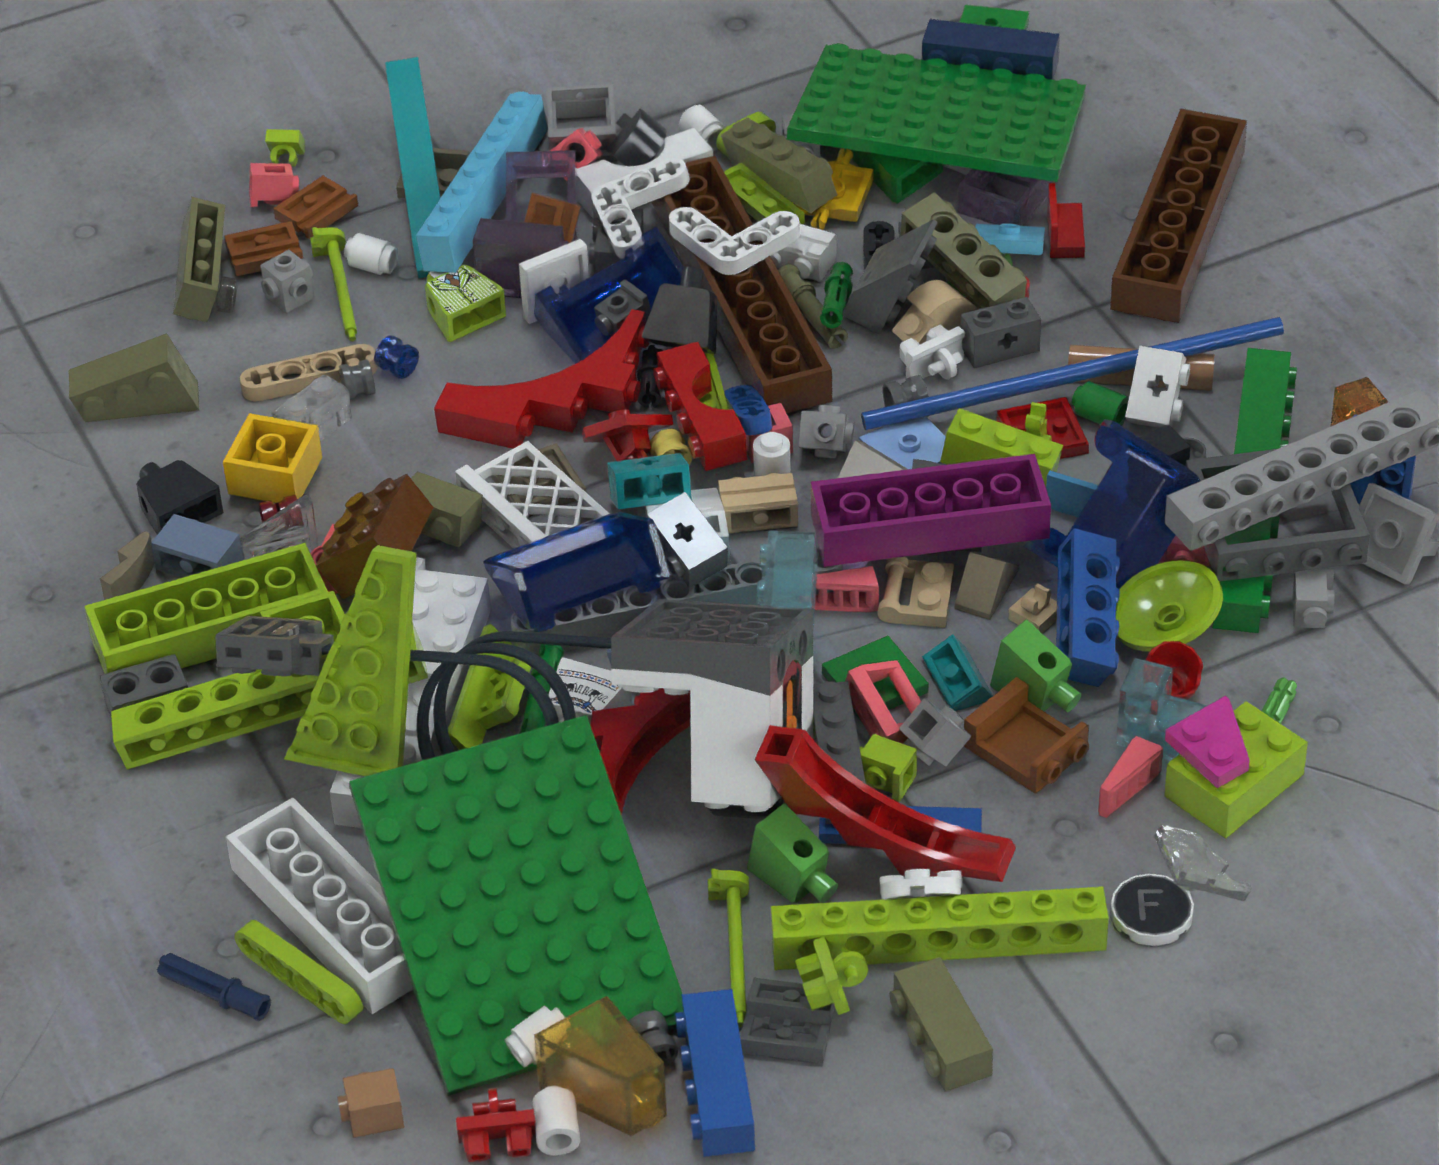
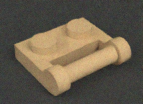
M906 556L887 559L885 570L888 573L884 600L879 603L878 618L887 623L946 628L954 578V564L908 560ZM903 578L913 579L909 606L899 603Z

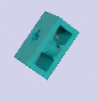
M681 453L607 462L610 498L618 510L664 504L684 492L692 500L689 464Z

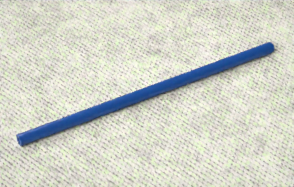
M1276 317L1150 347L1183 353L1187 357L1283 335L1284 327L1281 318ZM1139 349L862 412V424L865 430L1135 369Z

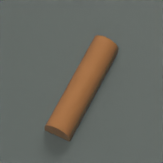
M1070 345L1068 365L1137 349ZM1200 353L1185 357V364H1190V375L1187 386L1181 385L1180 389L1212 391L1215 354ZM1135 369L1078 382L1086 383L1091 381L1100 384L1132 386ZM1161 380L1159 381L1158 386H1156L1166 388L1163 381Z

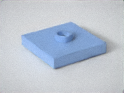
M927 417L887 425L859 437V441H863L907 469H912L913 459L946 465L940 462L945 436Z

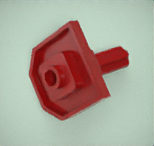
M619 410L609 413L608 420L583 427L582 436L584 442H605L616 461L648 457L646 453L651 449L649 433L674 424L672 414H630V410Z

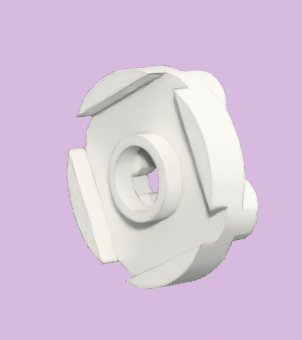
M913 869L905 871V879L902 875H889L879 878L881 899L963 895L962 871L958 870L942 871L937 873V877H930L929 869Z

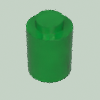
M1088 381L1075 390L1072 405L1075 406L1074 411L1076 415L1117 431L1126 420L1125 415L1129 397Z

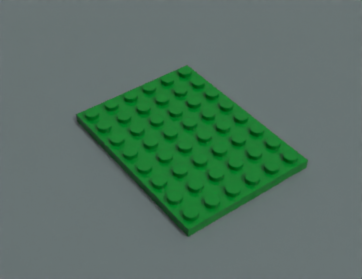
M836 43L825 45L789 122L786 139L1058 182L1083 104L1086 85L1078 84L1077 81L1072 79H1061L1058 81L1045 79L1040 74L1019 75L1013 74L1007 69L987 70L969 63L962 65L948 64L946 61L937 58L927 61L916 59L912 55L904 53L897 55L883 54L877 49H851L845 44Z
M587 715L349 781L351 795L447 1096L629 1042L625 1034V1026L629 1020L642 1012H661L669 1026L668 1030L676 1028L675 1013L683 1012V993ZM543 1006H546L550 1011L557 1008L571 1027L566 1032L569 1041L538 1064L530 1063L524 1068L509 1050L505 1039L512 1035L511 1029Z

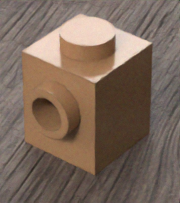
M394 1068L375 1072H363L343 1078L345 1095L338 1096L337 1099L341 1121H350L353 1138L404 1128L401 1100Z

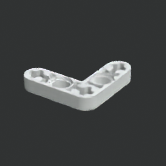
M665 159L602 184L593 191L591 198L595 211L615 254L619 258L627 260L636 258L644 252L646 247L641 229L631 209L679 191L689 183V173L682 159ZM643 184H647V185H648V186H647L646 188H644L643 190H639V191H634V190H633L635 187H637V186H639V185H643ZM611 200L614 205L608 207L606 201ZM618 218H626V220L622 223L615 225L610 224L612 221ZM629 235L631 242L626 243L623 237Z
M680 207L673 210L669 215V227L672 237L716 271L726 275L742 272L794 243L800 236L799 217L788 211L776 212L732 237L693 208ZM702 239H714V240H715L714 242H711V243H703V242H700V240H702ZM752 241H763V242H765L764 244H761V245H752V244H749V242H752Z

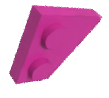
M1226 696L1172 725L1165 731V741L1216 788L1221 787L1249 770L1250 759L1230 700Z

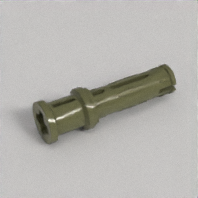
M787 264L780 267L778 271L801 313L819 332L830 348L834 349L842 346L835 338V335H838L845 343L848 333L841 326L827 328L821 323L820 314H822L823 305L816 298L814 286L809 282L803 281L800 277V271L795 265Z

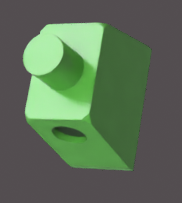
M1027 619L1001 640L990 686L999 692L1013 679L1018 677L1029 685L1028 701L1043 711H1046L1055 703L1067 713L1078 704L1082 696L1080 692L1067 683L1072 666L1071 660Z
M785 803L755 826L747 869L790 902H798L810 892L821 903H824L833 896L838 888V884L825 873L829 857L828 848Z

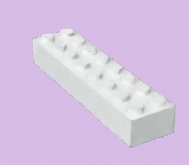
M415 569L412 622L423 650L456 653L471 641L479 638L491 612L488 578ZM426 662L428 678L408 684L403 766L422 761L416 731L418 706L427 681L441 663ZM458 664L450 680L445 709L447 729L470 665ZM437 686L432 696L429 711V734L435 757L441 754L433 720ZM337 771L330 790L335 825L362 828L349 788V781L365 776Z

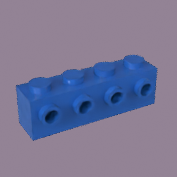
M733 990L683 994V1012L675 1013L677 1038H686L687 1044L680 1046L682 1071H691L692 1079L685 1080L687 1105H696L697 1111L696 1114H690L692 1139L701 1140L703 1157L755 1151L754 1119Z

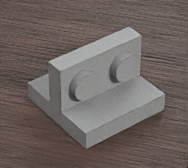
M1369 483L1359 505L1370 534L1367 562L1362 564L1403 584H1410L1422 556H1435L1439 548V541L1431 538L1439 520V514L1375 483Z

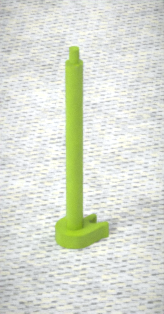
M313 227L314 237L310 238L313 257L329 255L345 334L353 342L356 340L357 328L341 252L345 249L346 245L345 234L338 228Z
M711 869V878L707 879L708 900H727L730 983L733 990L738 1027H743L744 1017H746L741 898L747 896L750 891L749 877L741 871Z

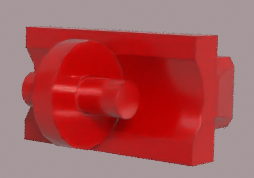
M497 1088L488 1089V1102L472 1103L473 1116L456 1118L458 1141L463 1143L468 1162L491 1159L489 1140L506 1138L509 1157L531 1155L532 1135L536 1134L534 1109L516 1111L515 1099L498 1100Z

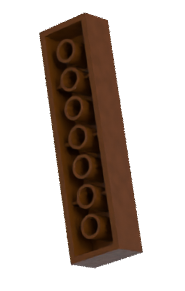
M1180 108L1112 276L1110 310L1180 323L1244 155L1247 120Z

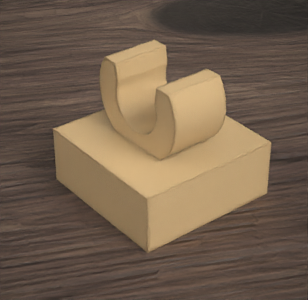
M1037 583L1035 589L1031 588L1009 608L1008 620L1020 625L1027 619L1043 634L1057 621V601L1051 599V591Z

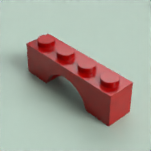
M699 342L657 352L658 368L653 369L655 382L659 390H665V399L669 411H675L677 414L676 419L680 433L688 435V444L692 457L700 459L705 471L748 460L746 432L734 409L712 408L699 401L703 396L712 391L710 363Z

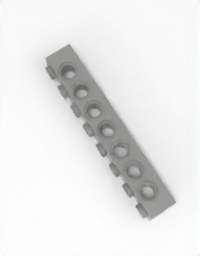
M1419 389L1169 494L1166 501L1165 524L1190 551L1207 544H1212L1218 539L1244 530L1267 518L1275 517L1281 512L1302 503H1308L1314 498L1333 490H1338L1363 477L1371 476L1377 471L1396 463H1401L1426 450L1434 449L1439 445V407Z

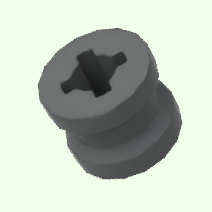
M368 359L361 360L355 366H349L348 364L339 365L340 379L346 400L354 399L357 394L361 393L366 395L376 394L373 373Z

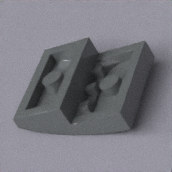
M753 978L746 1003V1017L740 1034L743 1054L823 1063L834 1004L812 1011L802 983Z

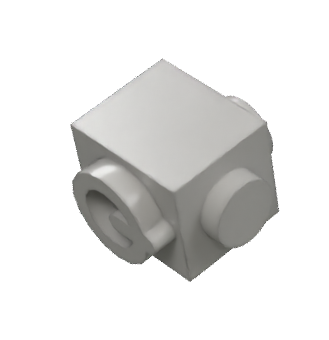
M925 698L899 728L908 737L903 744L916 748L917 757L929 766L934 760L947 766L971 737L960 726L964 719L948 705H945L941 710Z

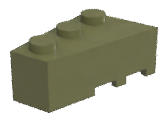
M167 333L69 369V399L85 422L199 410L198 381Z

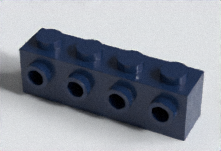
M929 19L922 41V60L928 61L929 59L937 58L946 61L948 64L962 65L969 63L977 65L981 69H1007L1013 74L1019 75L1040 74L1045 79L1053 80L1059 61L1060 34Z

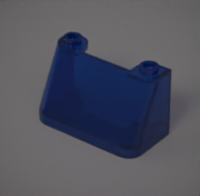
M657 227L641 235V239L644 242L642 246L638 247L635 251L632 248L627 249L623 259L568 289L564 284L559 287V294L555 293L551 286L535 294L534 316L536 320L575 364L602 347L611 338L610 335H603L597 328L594 307L621 288L620 282L627 280L648 296L651 309L662 283L680 285L683 265Z

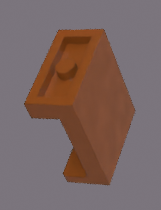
M1016 677L964 719V729L971 735L964 747L1036 794L1047 784H1053L1072 763L1079 762L1084 758L1089 749V725L1081 721L1074 728L1070 729L1028 701L1029 685Z

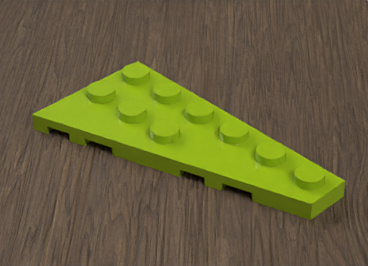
M377 545L371 551L354 591L353 601L348 612L344 615L339 634L331 646L311 693V700L307 710L298 724L296 736L292 745L288 748L284 760L361 776H369L403 766L416 552Z

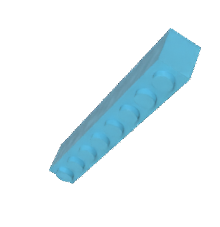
M516 92L508 96L416 234L423 271L457 272L548 130L541 94Z

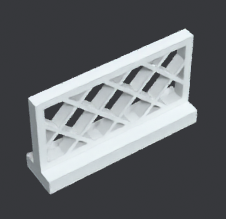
M529 441L476 470L465 465L455 471L457 486L483 495L481 519L517 552H527L539 558L545 567V578L558 571L557 561L617 528L616 519ZM525 456H528L534 462L533 467L514 466L515 462ZM491 475L505 476L503 483H488L484 479ZM511 476L531 477L529 485L510 484ZM537 478H551L556 481L555 486L535 485ZM507 494L527 496L525 503L508 502L506 500ZM533 496L553 497L551 505L531 504ZM559 498H575L578 501V505L562 506L558 505ZM529 514L549 515L547 523H533L528 520ZM555 516L575 517L573 525L554 524ZM581 517L597 518L600 521L594 526L580 525ZM551 534L571 536V539L559 546L550 540Z

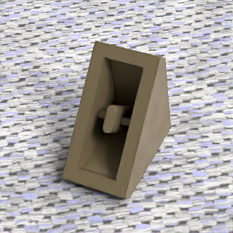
M970 552L956 597L955 609L990 620L1019 571V565L984 554Z

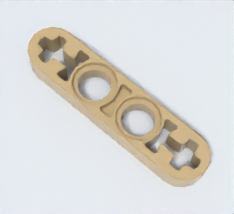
M356 344L246 369L240 376L241 392L245 399L257 402L340 384L339 365L348 364L349 366H355L361 360L368 359L374 374L378 369L376 350L367 344ZM324 366L335 367L333 370L323 372L318 370L319 368ZM288 374H299V375H300L299 377H297V378H295V379H285V378H283L284 376H286V375H288Z

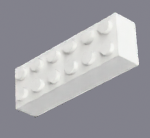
M293 797L226 836L231 869L331 973L356 991L362 1000L363 1006L371 1014L376 1013L413 990L380 884Z

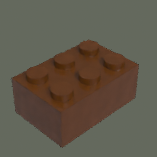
M408 474L395 480L387 478L379 483L373 491L367 494L359 492L352 496L345 504L347 509L343 516L334 524V533L323 545V553L316 567L343 599L355 594L354 591L370 553L377 545L412 551L434 507Z

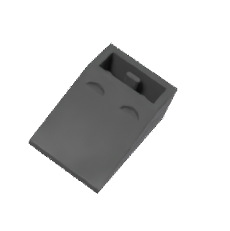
M931 220L877 248L844 309L843 316L877 334H880L886 322L892 325L902 307L896 303L897 300L904 303L914 284L908 281L909 277L916 280L926 261L920 257L921 254L928 257L937 240L931 234L938 222Z

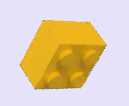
M249 413L223 460L228 494L263 501L270 500L274 503L281 502L284 497L296 495L298 502H300L322 459L318 425Z

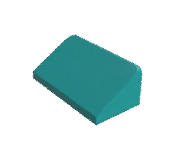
M953 634L922 656L949 707L954 711L985 703L993 696L967 648Z

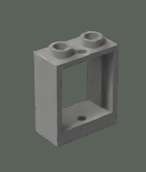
M613 84L546 88L549 151L575 130L583 128L586 132L591 130L602 144L599 150L603 155L596 161L603 159L606 161L618 160L606 150L616 138ZM582 92L583 95L578 96L577 93ZM607 116V126L557 129V119ZM573 143L569 154L574 161L581 162L585 157V149L581 144Z

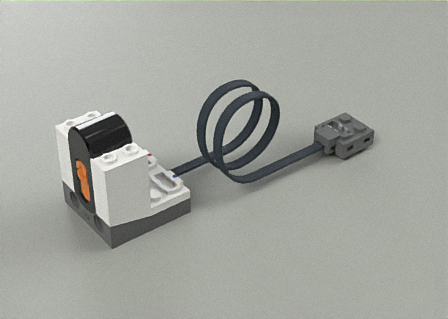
M659 599L611 636V638L501 631L483 635L471 641L456 653L410 650V661L441 663L427 681L418 706L416 731L422 761L435 757L429 734V711L436 686L433 720L438 746L442 755L455 752L447 729L445 709L449 683L458 664L485 666L510 675L519 681L534 697L543 713L547 726L559 723L550 697L542 685L529 672L508 660L490 655H480L481 653L506 655L531 666L551 686L559 701L564 721L576 718L574 705L567 687L557 672L545 660L524 648L492 642L611 649L612 685H618V688H623L625 691L644 693L664 688V692L670 695H683L689 693L690 690L691 802L705 803V807L714 816L765 819L785 803L755 761V757L770 725L805 729L813 738V609ZM246 616L216 634L217 666L232 667V672L240 674L252 673L256 669H261V674L270 676H290L292 674L319 676L334 643V635L322 634V621Z

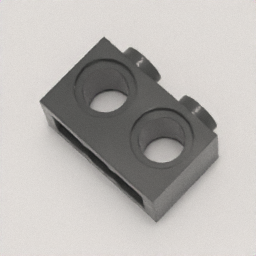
M175 654L100 675L104 699L110 717L113 710L188 688Z

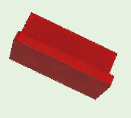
M1048 183L1047 220L1050 258H1085L1082 203H1057L1056 184Z

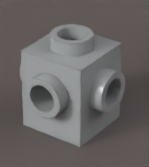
M287 250L261 264L263 277L261 286L265 297L283 312L288 313L314 298L311 278L313 277V271L305 259H300L292 251Z
M819 405L818 412L802 411L799 448L815 450L814 457L836 458L837 452H846V445L853 444L854 423L848 422L849 416L847 414H840L841 407ZM831 426L832 434L828 438H824V428Z

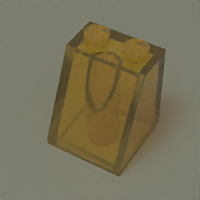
M608 996L534 1035L538 1081L541 1091L549 1086H560L570 1090L575 1096L576 1110L630 1136L645 1128L655 1126L661 1119L667 1116L664 1062Z

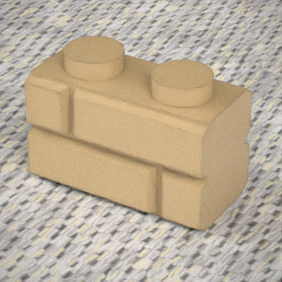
M771 473L765 476L733 477L726 480H718V493L725 511L728 534L798 527V501L792 473Z

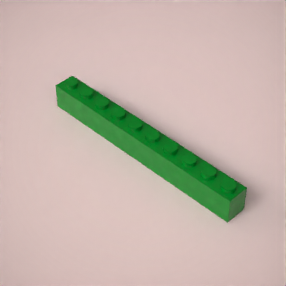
M1256 348L1247 349L1234 454L1273 450L1288 445L1289 440H1282V437L1289 438L1291 416L1284 414L1292 413L1294 391H1287V389H1295L1297 367H1290L1291 352ZM1280 516L1267 518L1244 530L1225 536L1227 545L1270 540V538L1277 539ZM1273 575L1219 581L1223 591V602L1212 628L1259 633L1260 618L1268 619L1271 596L1263 595V592H1271Z

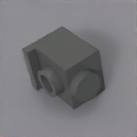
M627 280L620 282L621 288L594 307L596 314L595 324L605 336L610 335L612 337L620 329L632 309L644 311L646 313V322L651 312L648 296Z

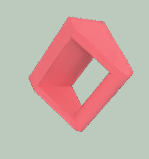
M895 660L866 664L849 670L845 681H848L852 706L870 737L876 734L899 743H904L908 737L899 729L903 723L895 722L873 684L889 677L911 714L921 703V699L899 662Z

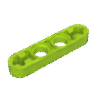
M250 920L234 934L236 944L244 955L339 1023L347 1024L363 1010L362 1000L351 986L262 923Z

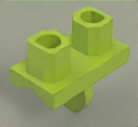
M825 936L813 940L816 953L795 960L811 1010L814 1011L834 1004L838 1015L849 1012L850 1008L842 986L851 987L861 983L868 973L867 962L861 954L852 951L844 952L832 960Z

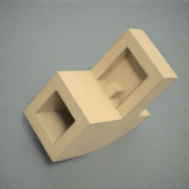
M942 280L928 281L909 294L907 299L913 304L891 331L903 342L912 338L919 344L926 342V334L931 328L940 324L948 331L958 326L961 328V314L975 311L978 308Z

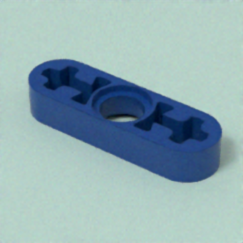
M740 385L725 390L724 395L729 409H734L746 435H759L772 429L770 409L756 389L751 385Z

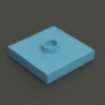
M976 224L979 235L990 245H995L1001 253L1041 255L1043 253L1045 227L1019 226L1017 224Z

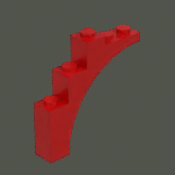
M632 309L620 329L602 347L582 361L557 373L532 381L508 385L472 386L447 382L434 407L438 433L514 449L523 443L525 437H530L534 425L573 433L578 420L584 419L587 407L607 412L629 410L631 403L637 402L641 390V383L636 379L639 355L642 348L646 349L649 345L642 338L646 325V313Z
M659 688L654 692H640L639 696H635L634 705L592 711L590 726L621 815L627 794L641 770L662 747L677 734L691 726L690 690L689 693L683 695L666 694L664 688Z
M769 726L755 761L795 814L828 818L847 845L883 850L902 876H905V871L913 869H929L930 877H937L938 872L958 870L962 871V877L1003 882L1016 849L1011 838L984 834L958 827L913 810L873 789L845 770L818 746L805 729Z

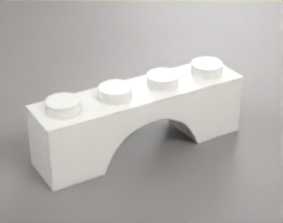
M691 128L666 137L662 153L649 163L638 166H620L603 159L573 170L575 198L593 219L598 218L591 195L600 185L665 159L679 158L684 162H690L713 156V149L695 128ZM647 184L639 185V186L635 187L633 190H634V191L643 190V189L646 188L648 185H647ZM611 200L606 201L608 207L614 205Z

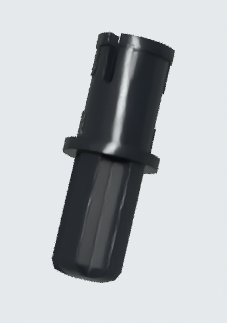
M649 345L648 349L643 351L642 365L637 371V379L641 383L638 402L649 408L650 397H653V407H656L661 402V389L659 390L656 385L653 369L658 368L657 352L663 350L656 348L655 345Z

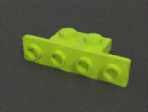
M492 624L483 627L480 637L499 631ZM492 642L513 645L511 642ZM493 653L480 654L508 660L530 673L531 666L513 657ZM470 665L448 727L451 742L459 750L482 744L487 729L502 722L507 723L517 715L525 687L502 671L485 666Z

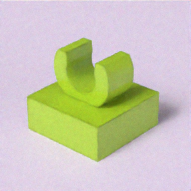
M266 129L265 142L271 152L270 159L272 163L279 164V157L282 154H289V163L291 166H296L298 162L297 154H304L305 140L300 130Z

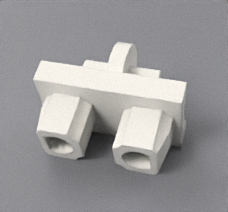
M940 324L929 330L926 334V342L919 344L912 338L900 344V359L906 365V379L916 375H920L924 379L937 373L948 380L957 375L956 364L962 362L965 355L962 348V339L965 337V331L959 326L948 331Z

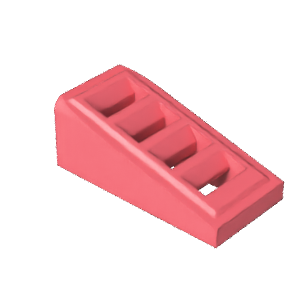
M873 566L798 577L799 608L846 612L878 611L879 586ZM811 589L818 590V594L811 595Z
M1138 736L1131 740L1100 787L1098 808L1100 816L1107 818L1161 772L1162 746Z

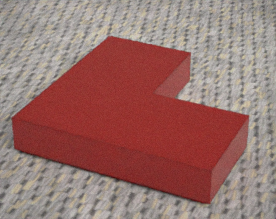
M1067 397L1037 402L1047 406L1045 418L1047 419L1046 435H1051L1053 442L1063 445L1060 459L1089 454V443ZM1031 404L997 410L996 420L1026 432L1025 421L1027 414L1030 415Z

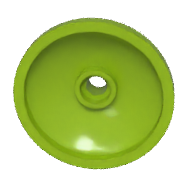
M1182 560L1160 563L1139 572L1119 589L1120 595L1116 605V620L1119 621L1117 638L1124 645L1132 649L1150 652L1152 648L1164 641L1190 643L1203 634L1219 614L1223 602V591L1218 578L1206 566Z

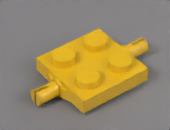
M844 148L840 149L836 161H827L833 171L831 177L837 196L812 213L797 206L805 215L814 216L811 221V227L817 229L819 226L820 230H824L828 218L857 222L873 182V169L856 167L849 164L853 157V152L850 149H847L846 153Z

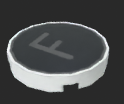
M1143 874L1133 876L1118 886L1112 896L1110 915L1114 927L1120 933L1122 930L1125 934H1128L1129 940L1138 944L1159 946L1178 940L1180 934L1185 930L1186 932L1189 930L1192 924L1194 903L1190 892L1180 882L1164 875Z

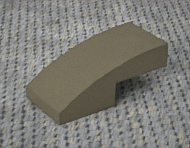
M142 532L117 551L120 564L100 578L104 600L138 591L142 587L155 562L150 533Z

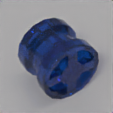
M393 335L384 338L377 346L374 354L375 365L382 370H390V373L398 379H405L411 375L419 360V351L416 347L410 344L403 345L402 340Z

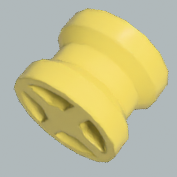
M675 429L661 430L650 439L651 449L649 451L652 457L681 453L690 466L692 454L685 445V440L679 431Z

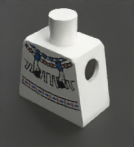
M563 657L560 660L556 672L569 691L576 718L587 715L590 723L592 711L632 705V692L618 688V685H612L610 670ZM551 688L548 696L554 705L559 722H563L564 718L559 701Z

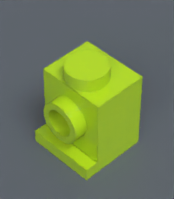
M873 734L865 747H859L865 783L875 789L892 793V800L900 802L916 777L917 749Z

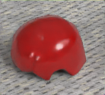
M1164 641L1152 648L1146 658L1142 671L1143 686L1146 687V692L1153 699L1165 704H1182L1194 696L1195 691L1200 686L1203 662L1192 647L1180 641Z

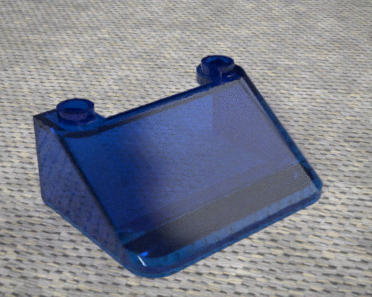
M1104 419L1095 434L1094 442L1097 451L1112 461L1109 469L1067 535L1050 527V538L1027 541L1023 547L1058 568V547L1074 528L1116 539V556L1120 558V565L1116 574V587L1120 589L1139 572L1157 565L1176 536L1165 524L1167 495L1196 484L1201 480L1196 473L1112 420Z
M622 512L598 517L494 555L483 561L485 570L523 626L533 629L534 632H542L555 627L556 613L629 586L637 587L639 593L650 592L661 587L660 581L671 577L654 520Z

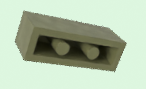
M941 957L894 972V990L889 993L892 1008L896 1015H903L907 1022L906 1028L910 1041L914 1046L919 1045L921 1047L929 1075L932 1078L937 1076L944 1091L946 1092L992 1076L993 1048Z

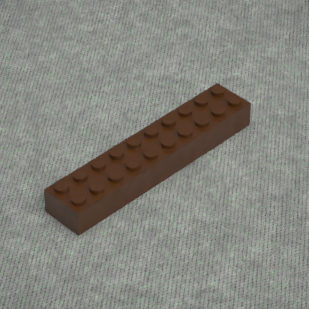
M716 156L685 162L690 178L689 183L679 191L652 201V205L684 266L704 270L701 289L710 290L717 296V329L746 385H751L756 389L767 406L781 403L786 413L832 402V368L772 258L769 256L740 273L726 275L716 271L670 234L669 215L673 210L680 207H689L697 210L731 237L753 225ZM714 239L700 240V242L703 243H711L715 241ZM752 241V242H749V244H752V245H761V244H763V242H762V241Z

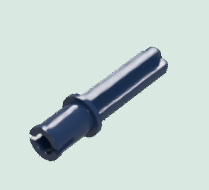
M172 953L162 955L159 960L157 972L160 976L218 1001L220 1007L225 1010L233 1008L260 1021L267 1015L270 1009V996L242 985V981L239 978L233 977L228 979Z

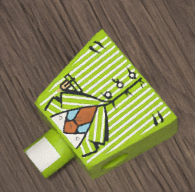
M462 265L456 273L429 272L425 285L427 308L449 342L506 317L504 289L471 266Z

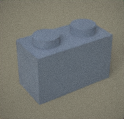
M173 514L151 542L156 570L181 578L243 560L239 534Z

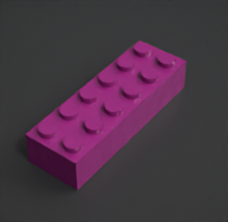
M1035 454L811 481V517L824 567L1050 538L1051 503Z

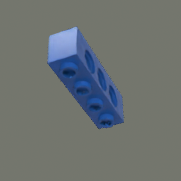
M1076 528L1071 531L1058 547L1056 647L1071 660L1072 666L1068 680L1099 687L1109 675L1114 674L1119 662V654L1115 652V639L1119 631V621L1116 620V605L1119 600L1120 591L1116 587V574L1119 569L1120 558L1116 556V539Z

